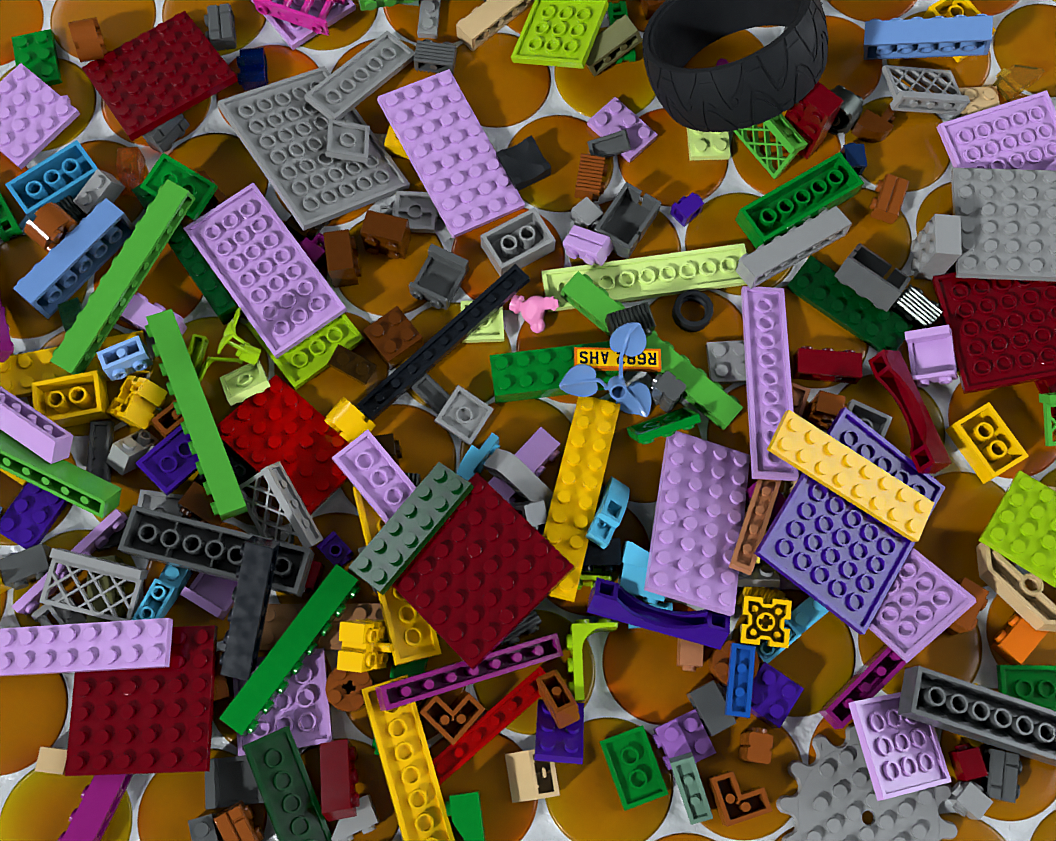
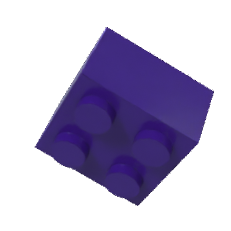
M765 661L759 663L758 672L753 679L750 713L773 729L780 728L804 688Z

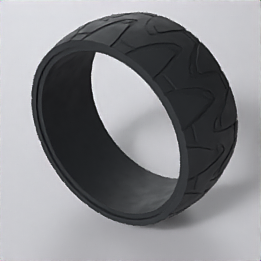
M665 0L651 16L644 30L642 41L644 64L649 82L658 101L671 118L680 125L702 132H728L744 129L763 123L778 116L783 111L785 112L802 100L817 84L827 63L828 31L826 16L820 0ZM760 26L788 27L770 44L742 59L709 68H683L703 48L732 33Z

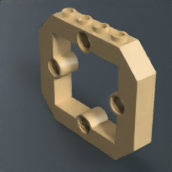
M1049 487L1052 490L1056 491V487ZM982 542L976 546L979 577L1035 630L1056 632V605L1042 593L1044 589L1043 580L1032 573L1021 574L1000 553Z

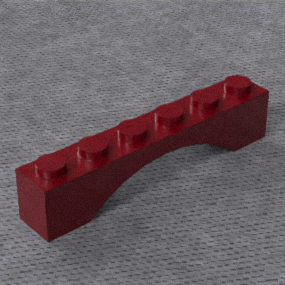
M883 349L868 361L875 378L890 393L905 418L910 434V456L918 473L936 474L952 464L901 352Z

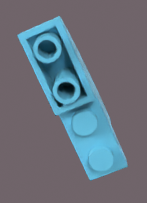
M491 433L480 449L471 445L459 465L457 474L467 481L475 473L478 472L480 474L485 469L483 465L488 457L492 455L496 448H500V445H498L499 437Z
M612 476L609 478L596 507V514L585 536L603 549L609 545L615 529L620 525L630 495L629 487Z
M166 564L159 578L154 579L132 620L164 618L186 586L193 572Z
M810 596L791 611V620L784 621V629H790L789 645L829 612ZM761 639L760 645H752L756 646L755 650L758 656L767 664L786 649L767 646V640Z

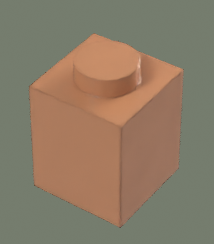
M678 638L676 666H681L682 671L696 672V668L703 666L704 645Z

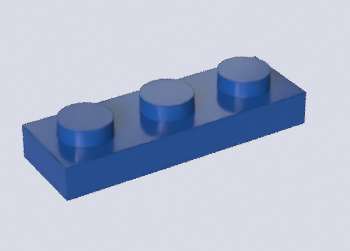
M731 643L725 715L750 718L756 646Z

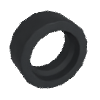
M688 290L680 294L672 309V317L675 324L687 332L703 330L709 324L713 315L711 299L705 293L698 290ZM695 301L701 304L705 310L704 317L697 322L685 319L681 314V306L684 302Z

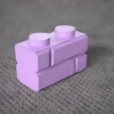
M577 225L572 227L569 235L563 241L566 254L570 258L576 259L578 257L589 265L597 264L603 266L607 256L610 255L614 247L609 236Z

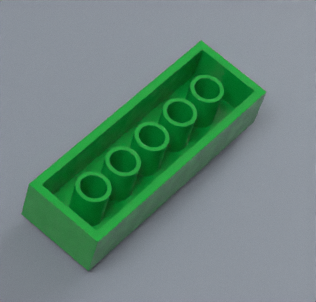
M838 152L741 208L735 221L757 249L762 244H769L778 235L783 236L787 234L791 228L803 225L807 219L819 216L823 210H830L858 194L864 182L841 152Z
M610 341L490 355L495 404L569 395L559 388V384L566 373L574 366V347L610 348ZM596 371V378H600L606 384H608L610 378L619 375V371ZM596 382L598 385L597 391L605 390L600 383Z

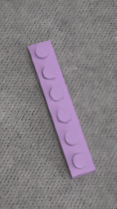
M115 509L71 551L92 556L91 554L96 548H101L107 544L108 538L114 532L124 528L126 525L124 521L129 517L124 512ZM58 563L56 574L60 580L70 573L65 565ZM48 572L11 606L17 613L28 615L39 608V601ZM57 586L50 589L49 596L56 592Z

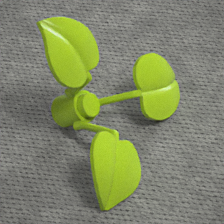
M238 307L233 319L227 325L217 354H220L222 348L228 344L237 348L235 355L239 358L208 356L198 373L200 383L207 368L214 361L238 362L240 364L245 361L256 365L261 349L251 346L250 343L245 342L236 334V324L239 316L243 313L240 307ZM232 338H235V339H236L237 341H239L241 344L238 345V344H236V343H234V342H231V341H229V340L232 339Z

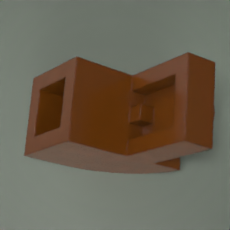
M889 105L880 117L866 109L851 133L865 142H881L888 137L894 127L892 123L897 117L894 115L895 111Z

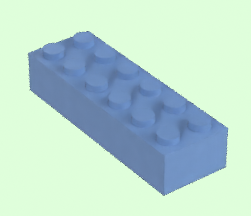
M977 14L970 17L956 15L949 18L935 16L929 19L914 17L908 20L893 18L887 21L880 19L866 21L864 60L988 55L992 41L993 15Z
M105 198L95 206L94 210L87 217L79 222V225L67 233L64 239L49 251L47 256L36 263L33 269L25 277L21 278L13 289L38 312L49 319L123 246L125 240L132 235L135 227L122 210Z

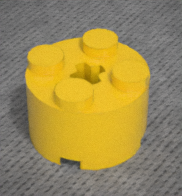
M344 397L326 415L324 420L337 432L341 431L339 435L349 443L366 430L371 432L376 426Z

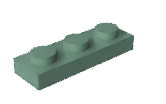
M692 752L669 758L690 824L693 825L713 819Z

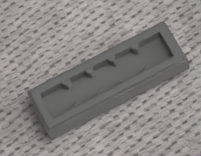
M90 421L87 471L111 483L112 467L106 461L114 440L115 423L113 421Z

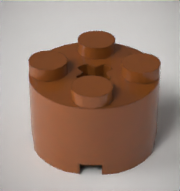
M97 17L68 22L80 63L104 58L107 49Z
M49 202L34 213L37 217L33 222L30 219L24 227V232L49 253L53 247H56L64 239L67 233L76 227L77 222L56 203Z
M738 639L725 641L720 650L714 648L709 656V670L714 680L724 687H727L731 643L749 645L739 643ZM756 650L753 679L759 669V659Z
M336 667L326 681V696L335 708L345 712H357L366 707L361 689L373 686L375 682L368 671L359 673L337 670ZM352 682V685L355 686L356 689L355 691H351L349 694V691L346 690V686L350 685Z

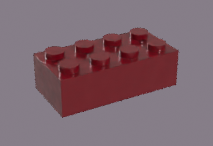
M819 81L802 100L789 108L785 114V118L808 143L803 150L797 153L806 159L823 143L844 100Z

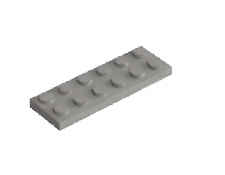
M386 31L307 92L305 100L328 119L339 121L414 60L415 52L389 31Z

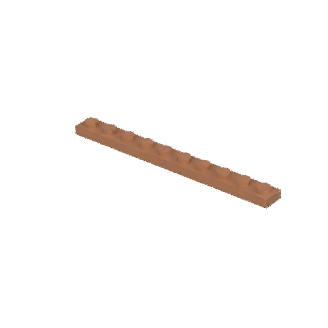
M791 382L793 410L795 414L802 417L811 389ZM757 479L729 568L751 576L758 557L754 552L765 535L782 480Z

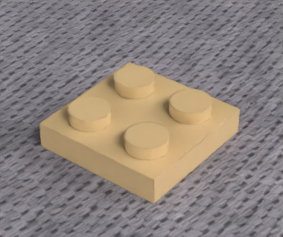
M997 86L959 88L961 95H968L970 103L960 113V117L1000 105Z

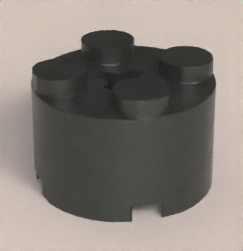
M837 85L831 91L844 100L828 131V133L833 135L848 133L863 109V99L860 96L855 95L841 85Z

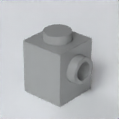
M587 196L571 209V219L574 221V225L594 231V228L603 217L601 207L596 203L594 204Z
M974 781L957 782L951 788L950 792L952 794L948 799L954 804L953 809L957 813L973 820H980L993 803L983 793L984 789Z

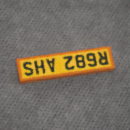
M574 347V366L586 364L593 367L595 371H619L620 352H614L611 348ZM644 349L641 354L634 357L624 354L623 371L660 372L661 349Z

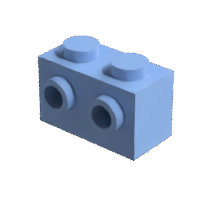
M139 335L96 352L103 371L111 381L123 379L131 373L142 371L148 366L153 365L148 349Z

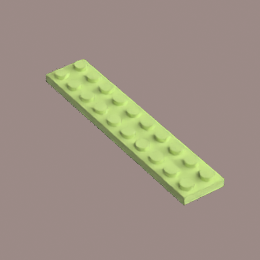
M742 243L604 262L603 266L588 264L541 271L545 297L554 296L555 299H558L559 307L556 311L575 309L560 295L562 288L578 271L582 275H588L593 280V284L598 288H604L608 292L609 297L614 301L626 302L682 294L688 290L705 291L747 285L736 272L738 260L747 252L745 244Z

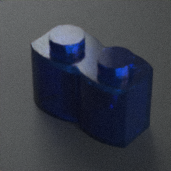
M264 47L240 49V56L236 57L237 66L240 68V73H237L239 85L243 86L244 91L268 85L267 57Z

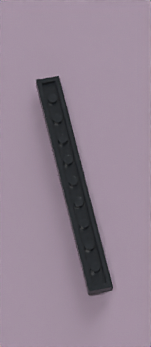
M514 264L365 396L357 406L371 421L375 420L529 283L530 277Z

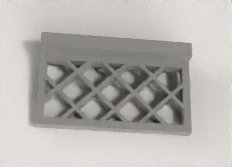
M884 65L882 68L893 97L890 107L894 111L959 115L970 103L968 95H961L951 70ZM891 73L896 74V75H897L898 77H900V78L897 79V78H896L895 76H893ZM907 74L912 75V76H913L914 78H916L917 80L915 81L914 79H912V78H911L910 76H908ZM924 76H928L930 79L933 80V82H931L929 79H927V78L924 77ZM940 77H946L948 83ZM901 79L911 85V87L904 84ZM918 80L924 85H926L928 88L926 89L921 84H919ZM936 82L937 84H939L940 86H942V87L944 88V90H942L940 87H938V86H937L936 84H934V83Z
M280 461L266 466L260 470L261 472L239 485L248 513L262 537L293 544L294 536H298L303 545L302 547L310 548L324 540ZM263 476L268 483V489L260 486L261 477ZM245 487L254 489L253 498L248 497L244 490ZM259 491L267 494L266 503L258 501ZM273 496L276 497L280 504L279 508L271 506ZM257 506L265 508L264 518L258 515ZM270 511L278 513L277 523L269 520ZM284 516L289 520L290 528L282 525ZM268 525L276 528L275 537L270 536L268 533ZM281 530L289 533L288 542L280 540Z
M52 548L49 556L52 560L39 603L111 621L132 620L143 581L147 579L149 570L62 548ZM58 563L65 565L70 573L60 580L56 574ZM82 570H87L92 579L81 585L76 574ZM107 575L110 576L114 585L104 591L98 579ZM72 577L78 588L67 594L62 582ZM127 581L135 582L134 592L126 596L120 585ZM94 582L100 594L89 599L84 588ZM58 586L63 597L56 601L48 599L50 589ZM117 588L122 599L112 605L106 593ZM80 591L85 602L75 606L69 597ZM102 596L108 608L99 612L95 610L91 602ZM124 602L128 608L126 618L119 617L114 607Z

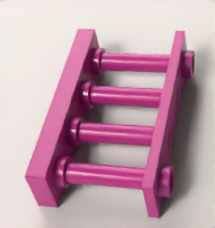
M253 0L256 10L263 15H270L310 29L317 34L327 36L329 35L326 18L333 4L337 2L344 5L346 1L326 0L317 18L308 14L314 0H305L300 11L290 8L293 0H284L282 5L272 2V0Z

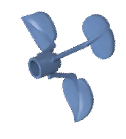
M638 322L626 323L612 333L610 348L614 352H620L619 375L610 378L608 384L600 378H596V371L593 367L579 364L573 366L566 373L559 384V388L570 395L588 397L597 392L598 385L596 382H598L605 390H609L610 396L616 400V404H621V411L648 417L651 409V393L648 386L643 382L634 381L627 387L623 379L624 354L634 357L641 354L646 347V335L641 324Z

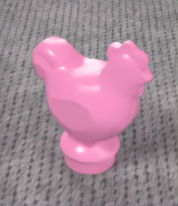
M514 295L511 299L509 310L515 314L521 312L524 320L530 324L531 330L535 333H541L545 329L544 316L546 311H556L559 307V300L555 299L554 296H546L544 298L536 295L525 301L522 295Z

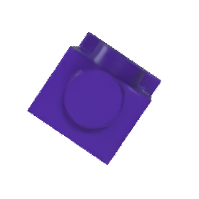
M692 192L688 197L683 196L678 203L675 202L672 205L670 214L685 227L701 213L704 202L698 194Z
M334 531L317 545L319 550L334 566L337 564L344 568L352 561L351 557L354 553ZM336 547H339L340 552L338 554H333L332 550H334Z

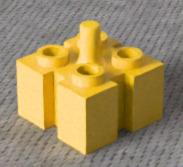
M128 375L120 388V394L113 399L106 412L127 425L146 430L152 424L151 420L160 412L156 407L160 408L165 403V396L168 392L147 378Z
M743 596L741 615L747 616V623L740 624L739 643L760 645L761 639L767 640V646L789 648L790 629H784V621L791 620L792 601L771 599L770 604H763V597Z
M364 618L340 622L339 641H342V649L338 650L337 670L363 673L372 669L386 668L388 653L393 651L394 646L392 643H385L388 640L384 620Z

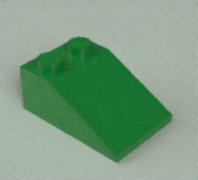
M479 790L451 794L449 796L450 800L445 801L447 817L452 816V822L464 841H486Z

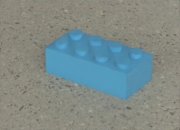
M78 140L5 185L26 215L34 221L36 216L34 213L45 204L60 202V200H63L68 195L75 199L98 168Z

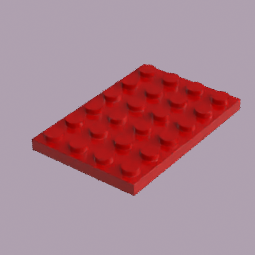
M276 374L269 380L271 387L261 393L250 396L216 427L222 442L254 472L259 473L266 466L280 461L311 515L348 480L346 475L332 460V457L350 443L339 435L341 431L337 432L324 421L325 417Z

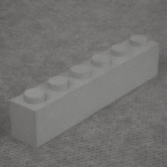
M837 206L830 210L825 209L819 216L807 219L803 225L791 228L787 234L783 236L778 235L769 244H762L751 254L746 253L738 260L736 272L752 289L847 234L852 223Z

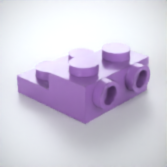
M696 709L653 729L655 732L652 735L653 740L658 748L662 747L665 754L662 758L668 770L672 769L669 758L692 752L695 763L716 753Z

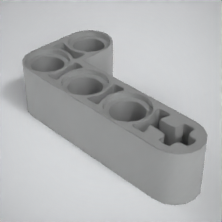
M496 448L483 467L496 478L505 481L525 502L544 500L548 516L553 492L518 457L511 452Z

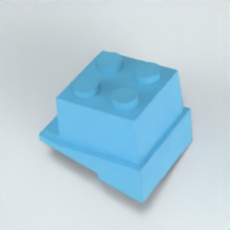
M624 541L618 583L633 597H636V595L643 596L642 600L652 604H658V600L664 602L665 596L644 590L649 552L633 542Z

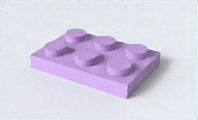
M616 97L587 121V126L600 137L626 129L631 151L621 153L620 155L629 163L653 143L658 136L655 131Z

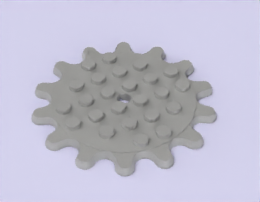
M850 724L846 727V738L840 746L830 743L824 735H816L812 740V746L816 752L815 761L807 765L799 760H792L787 766L789 775L797 781V792L790 796L782 795L776 801L777 809L781 813L792 816L795 822L793 831L784 835L781 841H940L943 839L952 840L957 836L958 832L953 822L943 820L938 813L939 805L951 796V790L946 784L877 801L855 724ZM867 810L873 813V821L868 825L862 820V814Z

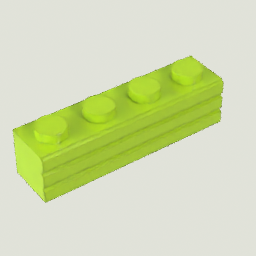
M193 334L188 353L198 376L209 340L206 336Z

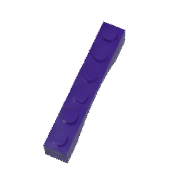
M598 577L589 594L588 613L715 649H721L730 633V616L708 609L683 612L657 608L633 597L619 583Z

